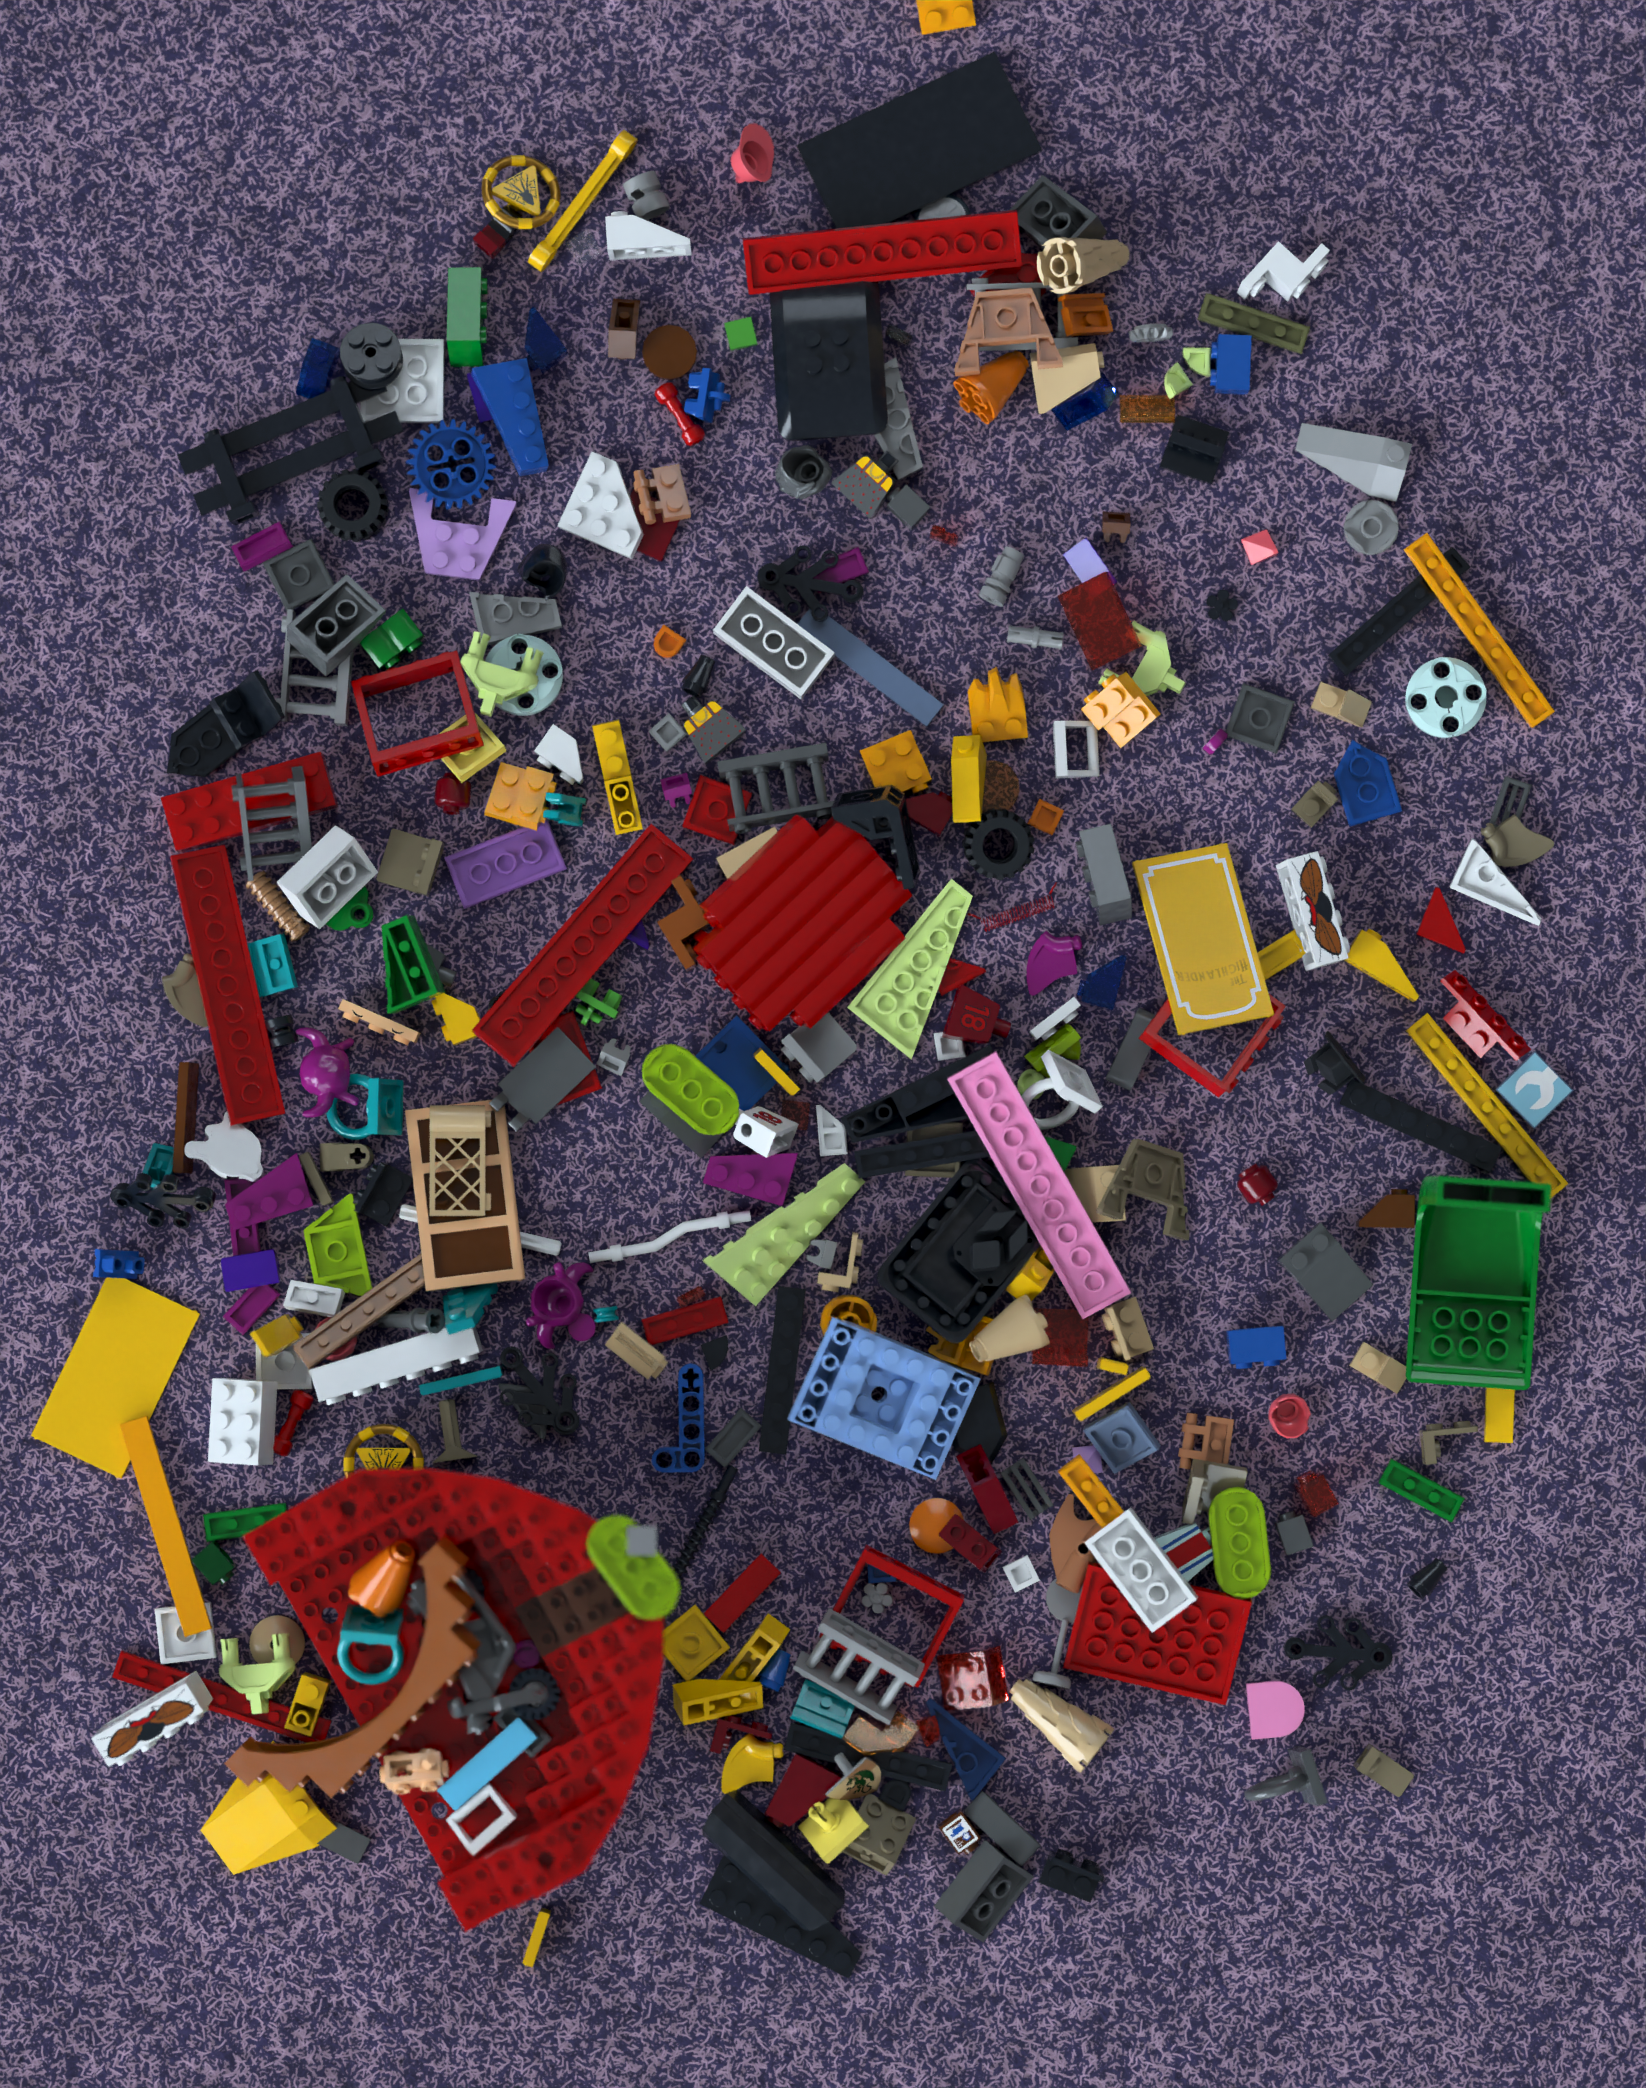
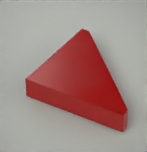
M1435 887L1416 935L1464 954L1465 946L1440 888Z
M949 958L938 991L943 996L960 985L982 975L986 970L985 968Z

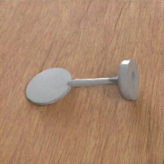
M1056 1578L1050 1583L1046 1592V1604L1049 1611L1056 1619L1062 1621L1051 1672L1036 1671L1032 1681L1057 1688L1070 1689L1071 1680L1057 1673L1068 1624L1074 1622L1082 1587L1078 1594L1057 1585Z

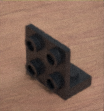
M258 670L252 672L235 689L219 695L209 702L236 749H240L263 738L285 718L280 704L273 697L266 680L262 678Z
M380 1162L379 1165L374 1164L366 1177L370 1182L366 1189L358 1191L353 1204L356 1205L355 1212L364 1214L388 1227L410 1188L413 1177L385 1162Z
M1058 1848L1057 1852L1050 1850L1038 1882L1091 1903L1098 1882H1103L1105 1878L1099 1864L1085 1858L1083 1862H1079L1073 1857L1074 1854Z

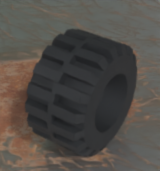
M348 469L341 470V474L337 475L335 473L331 475L332 479L329 482L326 480L323 484V490L319 491L318 497L320 499L317 502V508L320 512V518L334 536H338L344 541L352 540L353 542H359V539L366 541L370 539V535H376L380 532L379 528L381 525H385L386 515H389L388 498L381 484L371 474L367 472L362 473L357 469H353V471H348ZM361 491L369 499L368 511L358 520L349 521L343 519L337 510L340 498L347 492Z
M1004 808L987 809V812H982L981 821L969 822L968 829L965 828L964 830L965 838L962 840V846L965 850V857L978 873L983 874L987 878H996L997 880H1003L1005 877L1013 878L1015 873L1024 871L1023 867L1026 863L1029 865L1032 860L1030 856L1031 853L1034 854V836L1031 834L1029 825L1016 813ZM1004 828L1014 838L1013 848L1006 857L991 859L983 851L984 838L990 831Z

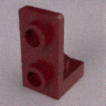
M957 1514L953 1515L939 1532V1536L984 1573L1002 1553V1550L988 1541Z
M736 1715L725 1716V1718L720 1717L710 1751L720 1754L722 1747L728 1749L732 1735L731 1732L727 1731L728 1727L767 1739H771L773 1731H769L768 1725L753 1721L752 1725L742 1723V1718Z

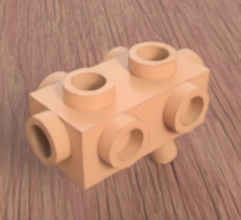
M422 1749L419 1753L408 1754L405 1751L393 1752L392 1756H384V1766H380L381 1783H385L388 1790H393L394 1794H406L410 1792V1788L421 1787V1790L425 1792L435 1791L438 1789V1785H444V1777H449L448 1760H443L441 1752L435 1749ZM400 1772L407 1773V1776L397 1777Z

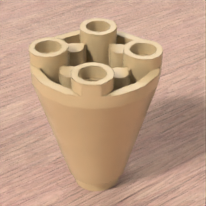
M1023 1295L1010 1303L974 1337V1341L970 1342V1348L979 1362L1037 1350L1050 1343L1044 1331L1048 1324L1042 1313L1036 1314L1029 1297Z

